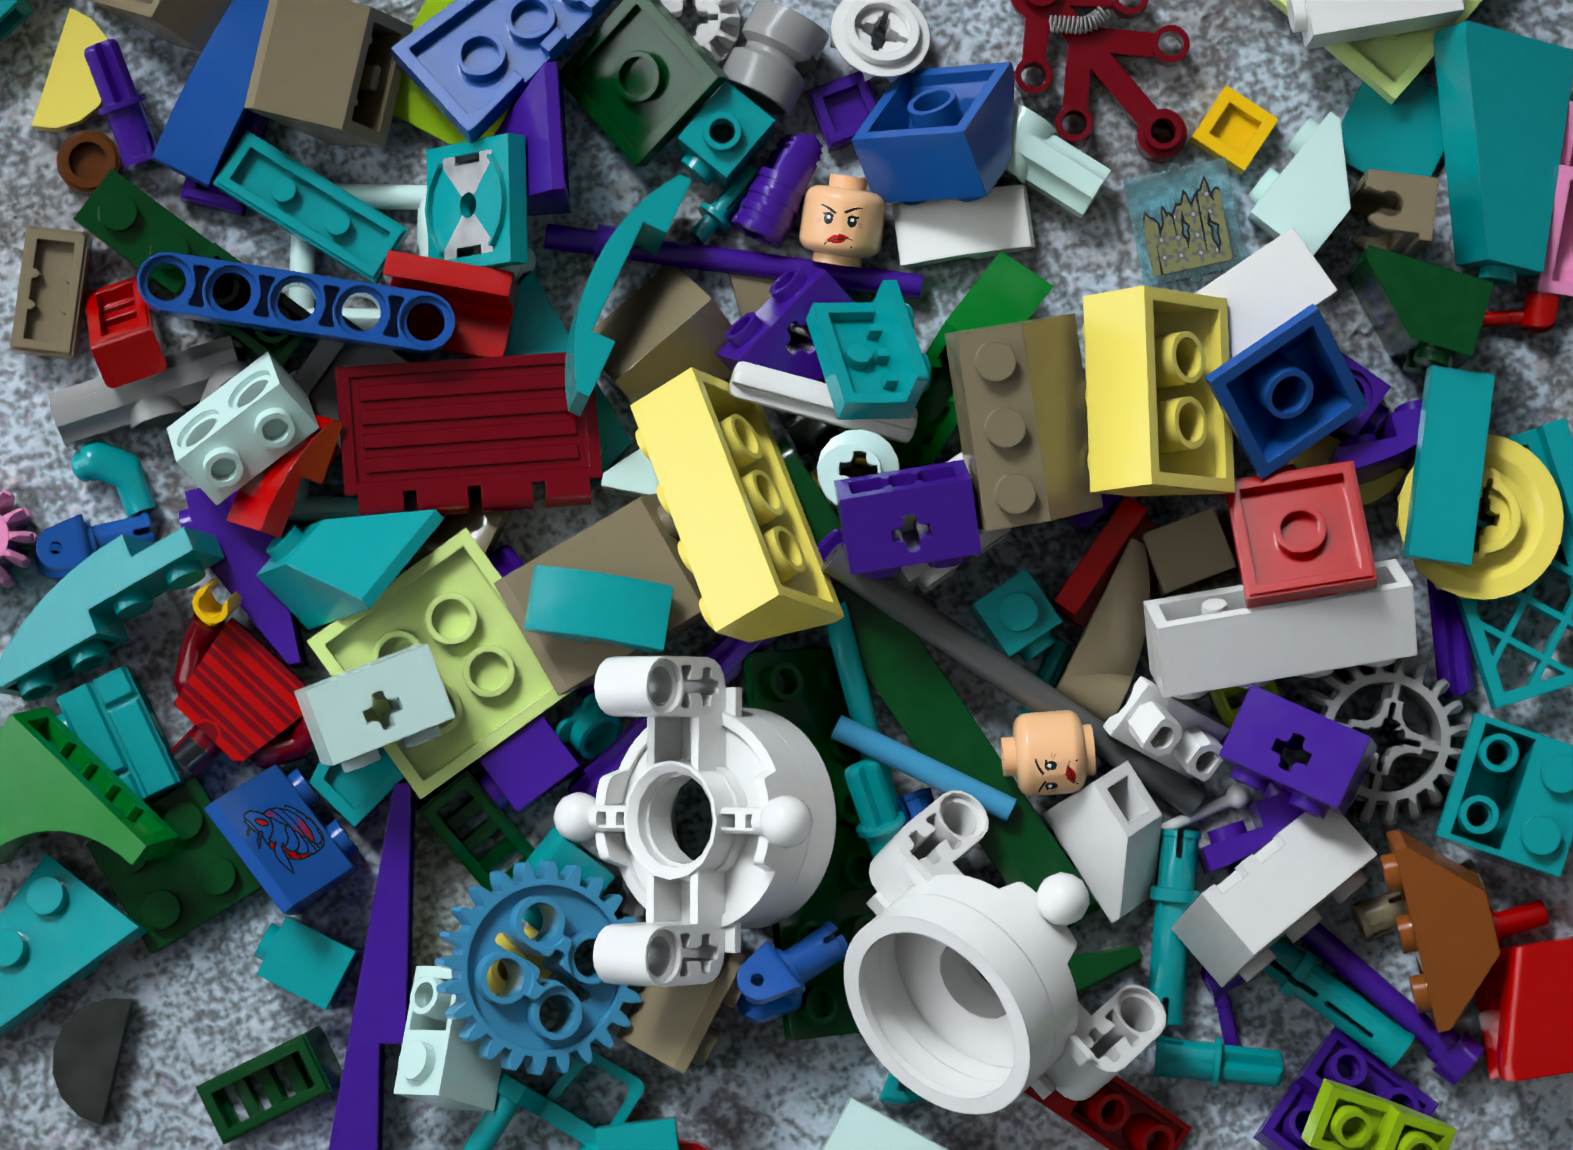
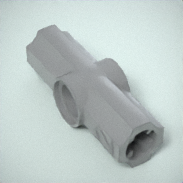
M229 335L170 355L165 352L167 366L163 372L117 388L107 387L103 378L99 377L49 393L52 415L64 445L69 448L131 428L133 431H141L178 420L186 414V409L193 408L200 403L207 381L215 369L227 362L242 361L234 338Z

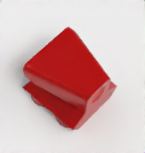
M1573 936L1499 947V957L1474 993L1476 995L1482 1031V1045L1485 1047L1483 1053L1487 1060L1490 1081L1501 1079L1513 1082L1573 1073Z

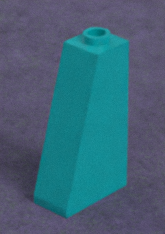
M1467 20L1436 30L1433 41L1455 265L1478 271V278L1494 282V285L1515 286L1517 278L1540 274L1544 271L1573 80V49Z

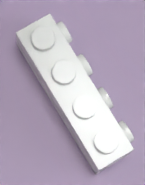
M1391 559L1374 562L1377 588L1252 608H1246L1242 585L1143 601L1149 670L1163 698L1195 699L1205 695L1210 690L1234 686L1250 689L1251 684L1263 687L1270 683L1271 680L1298 675L1318 678L1331 674L1334 669L1357 665L1370 667L1387 666L1394 663L1398 658L1417 655L1413 584L1398 561Z

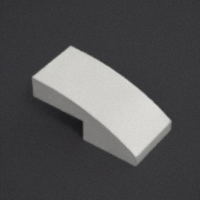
M1023 184L993 187L987 197L971 202H962L958 199L928 200L917 205H905L902 202L892 204L900 265L908 269L965 257L977 260L997 256L1000 251L1007 254L1035 248L1027 187Z

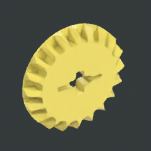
M1488 434L1480 498H1482L1485 487L1483 497L1485 514L1494 517V525L1482 528L1479 536L1475 537L1472 565L1462 568L1412 560L1416 572L1428 578L1435 585L1436 589L1457 595L1460 599L1488 601L1521 591L1532 584L1548 568L1561 542L1564 519L1563 506L1559 490L1552 475L1539 458L1527 448L1515 441L1493 434ZM1414 466L1406 474V480L1397 497L1399 505L1398 518L1395 525L1400 530L1403 542L1402 550H1404Z

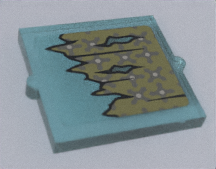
M1225 157L1183 167L1173 162L1169 164L1166 171L1123 180L1143 285L1156 287L1188 279L1198 284L1202 281L1203 276L1229 271L1246 259L1227 159Z

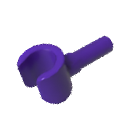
M1202 966L1200 971L1201 978L1214 999L1215 1007H1217L1223 1043L1225 1045L1238 1046L1240 1041L1233 1003L1227 991L1245 983V980L1238 974L1225 986L1221 987Z

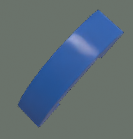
M269 0L232 1L195 64L152 156L153 161L208 189L212 186L240 136L238 127L248 109L244 108Z

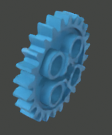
M540 860L535 875L529 862L514 863L513 881L504 871L494 870L490 872V883L493 891L490 892L482 886H470L468 892L475 907L469 909L453 906L451 912L462 926L459 932L441 931L439 935L445 942L454 946L453 955L435 958L434 963L442 968L450 969L452 974L451 979L436 986L437 992L454 994L457 999L445 1011V1017L454 1020L466 1018L468 1022L462 1028L458 1036L461 1041L473 1042L483 1037L478 1056L483 1059L492 1060L502 1051L501 1068L516 1071L524 1059L527 1073L542 1075L548 1060L553 1071L566 1073L569 1070L570 1064L569 1053L577 1062L585 1064L593 1062L589 1043L592 1042L600 1047L611 1049L614 1043L607 1027L610 1024L629 1027L631 1022L620 1010L623 1002L640 1003L642 997L627 988L628 985L604 983L597 975L594 962L586 973L581 974L574 963V954L577 947L585 940L594 949L596 938L605 926L620 923H636V918L630 916L616 917L614 913L620 906L623 897L620 894H608L599 898L604 879L590 876L580 884L581 867L577 865H566L558 876L556 861ZM535 904L543 916V925L540 932L530 939L523 930L522 918L525 911ZM501 932L511 944L524 954L544 956L542 965L553 974L573 982L585 990L587 994L586 999L582 1002L579 1001L578 997L559 981L538 978L540 974L539 968L530 961L515 953L508 952L498 945L495 941L497 933ZM501 960L508 970V981L500 993L494 994L487 984V973L495 961ZM553 996L559 1004L560 1015L557 1023L552 1028L546 1030L540 1021L539 1010L542 1003L548 997Z

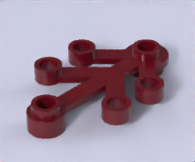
M1010 0L1015 12L1025 19L1022 60L1015 70L1014 85L1017 91L1025 97L1037 98L1045 94L1050 87L1053 72L1050 64L1045 60L1050 15L1053 16V23L1054 16L1057 15V25L1059 16H1062V23L1063 16H1066V26L1068 16L1070 15L1071 24L1072 17L1075 16L1076 27L1078 15L1072 8L1097 9V6H1100L1102 9L1113 10L1120 18L1134 19L1144 12L1149 0H1141V3L1134 8L1124 7L1119 0ZM1176 25L1163 26L1156 33L1099 27L1098 30L1093 29L1092 33L1088 31L1087 34H1084L1082 31L1080 35L1078 32L1076 34H1070L1069 32L1061 34L1059 31L1058 34L1068 45L1062 109L1058 112L1054 122L1056 136L1072 146L1082 144L1090 136L1093 128V117L1087 108L1090 74L1092 72L1137 125L1135 144L1139 153L1145 159L1154 163H1166L1175 159L1181 153L1187 140V127L1184 120L1172 110L1157 109L1113 56L1154 59L1162 66L1173 67L1180 64L1188 53L1190 40L1187 33ZM1166 36L1176 38L1181 44V52L1173 56L1164 54L1159 48V40ZM1029 67H1035L1042 71L1045 81L1040 86L1030 87L1023 82L1021 73ZM1068 115H1077L1084 121L1085 130L1078 135H1071L1063 129L1062 120ZM1158 123L1169 125L1174 133L1173 140L1168 143L1157 142L1151 135L1152 126Z

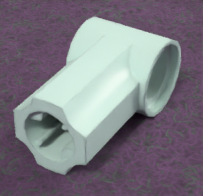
M1013 103L1011 161L1000 178L1013 185H1028L1081 219L1111 170L1056 136L1055 128L1037 113L1020 104Z

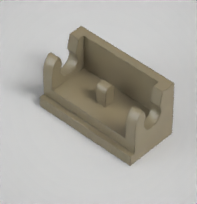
M1368 169L1349 194L1351 205L1349 211L1364 217L1370 215L1368 222L1383 232L1375 238L1368 237L1365 234L1353 235L1351 243L1362 251H1365L1369 245L1416 259L1432 242L1439 178Z

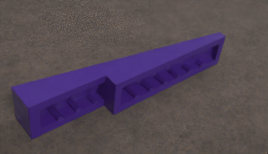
M394 783L328 1150H383L385 1044L403 1043L412 990L416 792L409 783Z

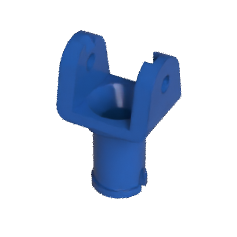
M145 512L140 513L139 516L91 526L90 521H84L83 515L79 514L51 526L39 535L36 543L35 563L38 570L45 577L54 580L63 579L92 553L121 534L155 543L153 532L148 533L150 532L149 527H151L149 516Z
M828 920L820 928L784 951L779 948L774 949L769 941L763 943L740 966L737 973V988L741 992L737 1001V1008L740 1014L750 1022L766 1023L799 1009L802 1005V993L806 991L804 984L842 959L845 960L849 946L842 934L835 938L834 933L838 932V928Z

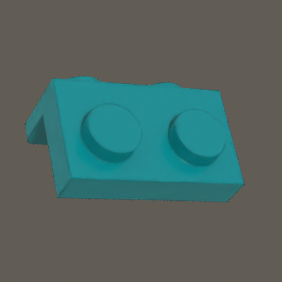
M883 280L873 302L813 303L806 322L837 419H910L922 393L929 388L931 365L928 356L925 353H921L914 332L913 311L911 306L904 302L897 280Z

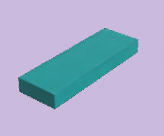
M247 130L213 182V185L218 190L373 284H378L383 277L388 250L398 252L410 234L406 227Z
M1431 365L1426 368L1403 558L1462 568L1472 565L1495 375Z

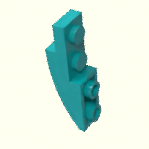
M187 527L180 528L156 543L121 534L92 553L43 597L13 636L0 658V693L21 697L24 701L37 700L56 691L59 687L57 681L75 671H88L106 663L110 659V651L130 640L122 622L123 619H130L147 612L153 606L152 600L170 589H183L198 583L205 577V569L225 558L216 536Z

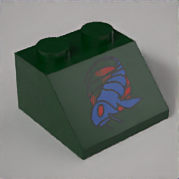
M1369 245L1351 266L1347 280L1389 357L1404 361L1403 370L1425 378L1426 368L1431 365L1460 368L1473 356L1494 282Z

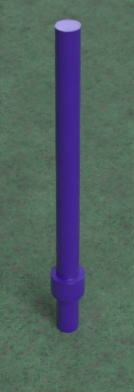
M547 223L544 249L594 255L593 262H596L604 246L617 229V226L598 224L597 230ZM665 239L657 255L633 244L626 259L777 280L791 268H800L802 265L826 270L844 290L877 294L883 280H897L902 297L920 300L923 275L863 266L862 268L816 262L811 259Z

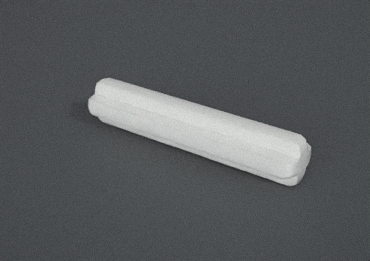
M745 361L736 364L730 379L729 395L734 399L852 430H867L889 440L908 443L914 435L917 426L918 412L916 408L910 419L838 420L826 383Z

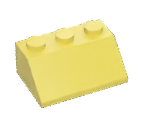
M1145 285L1083 296V338L1085 341L1086 367L1085 401L1087 405L1089 449L1087 463L1090 476V492L1123 496L1235 493L1233 430L1204 378L1230 360L1227 298Z

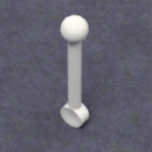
M1242 784L1232 785L1228 788L1225 796L1198 807L1190 816L1182 814L1162 823L1161 828L1179 830L1229 807L1235 809L1244 808L1251 799L1250 791Z

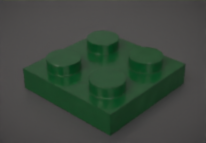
M623 0L559 71L565 88L635 167L647 166L728 78L725 72L660 0Z
M198 777L191 779L149 805L180 836L165 856L131 865L121 855L100 842L92 840L86 844L128 916L148 931L141 938L151 954L160 952L263 888L204 810L214 801Z

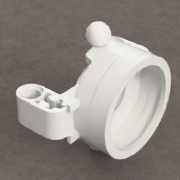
M613 656L606 658L600 664L595 676V697L599 707L605 714L613 717H647V728L642 731L630 746L619 769L600 778L596 798L582 792L567 795L556 806L553 819L559 834L571 842L580 844L596 838L600 859L619 867L620 873L633 896L646 909V922L620 923L605 926L599 932L594 943V968L598 977L604 983L615 985L671 987L707 984L719 975L723 965L724 953H741V929L762 928L781 922L799 910L820 884L831 858L836 830V808L830 777L814 745L793 723L770 711L742 708V687H725L724 674L720 665L714 659L689 656ZM691 778L703 787L710 801L713 819L710 840L702 855L696 860H691L680 850L676 831L678 792Z
M955 790L946 792L909 821L870 863L869 876L877 893L866 904L877 916L854 936L848 947L844 963L845 992L855 1023L872 1052L894 1077L917 1095L942 1108L975 1115L995 1112L1012 1103L1029 1086L1043 1100L1055 1089L1064 1097L1074 1101L1086 1100L1123 1070L1162 1033L1166 1026L1164 1007L1158 997L1149 989L1139 985H1128L1120 989L1093 1015H1090L1078 1001L1075 983L1067 965L1077 947V942L1067 925L1081 920L1090 904L1089 893L1084 882L1073 874L1059 872L1045 878L1036 893L1023 882H1015L998 889L979 879L964 876L955 865L984 837L988 831L989 820L982 804L972 795Z

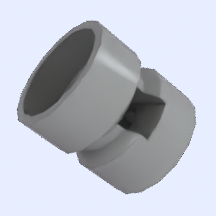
M757 0L742 29V33L747 39V44L744 47L732 49L722 70L728 76L726 79L765 112L780 117H790L806 85L801 72L814 70L829 40V34L814 21L786 6L772 1Z

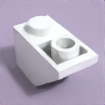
M1127 760L1042 813L1054 831L1058 842L1068 853L1088 885L1092 896L1100 904L1111 923L1150 898L1151 885H1155L1162 824V813Z

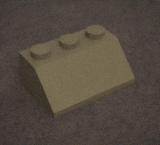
M1075 313L944 333L962 455L972 479L978 529L992 531L1048 522L1103 508L1101 493L1090 492V476L1087 463L1089 449L1087 405L1085 401L1086 387Z

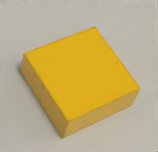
M1226 85L1189 142L1242 176L1279 119Z

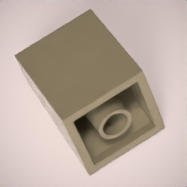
M657 493L639 497L494 583L558 696L595 684L597 670L606 658L613 656H648L651 653L594 640L583 644L523 631L534 566L543 565L579 569L674 586L665 644L704 620L699 607V600L702 598L694 574L685 566L679 555V534L673 518L662 507Z

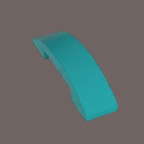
M680 174L644 198L617 227L599 255L576 307L567 342L564 371L568 412L579 417L581 416L615 344V341L592 330L633 244L657 255L692 179Z

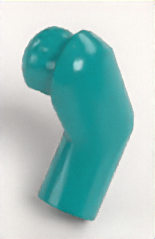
M100 440L83 444L81 450L75 452L72 456L71 468L79 480L83 482L99 480L116 487L127 518L139 516L140 513L145 512L148 514L157 509L141 462L136 455Z

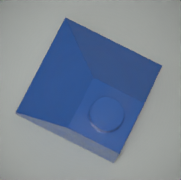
M1311 304L1204 377L1253 470L1260 479H1264L1368 408L1319 308L1314 304Z

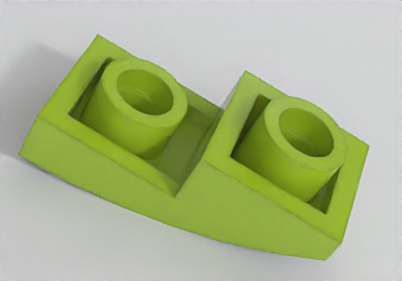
M1324 1078L1301 1138L1310 1147L1320 1150H1449L1457 1130L1452 1125L1401 1104Z

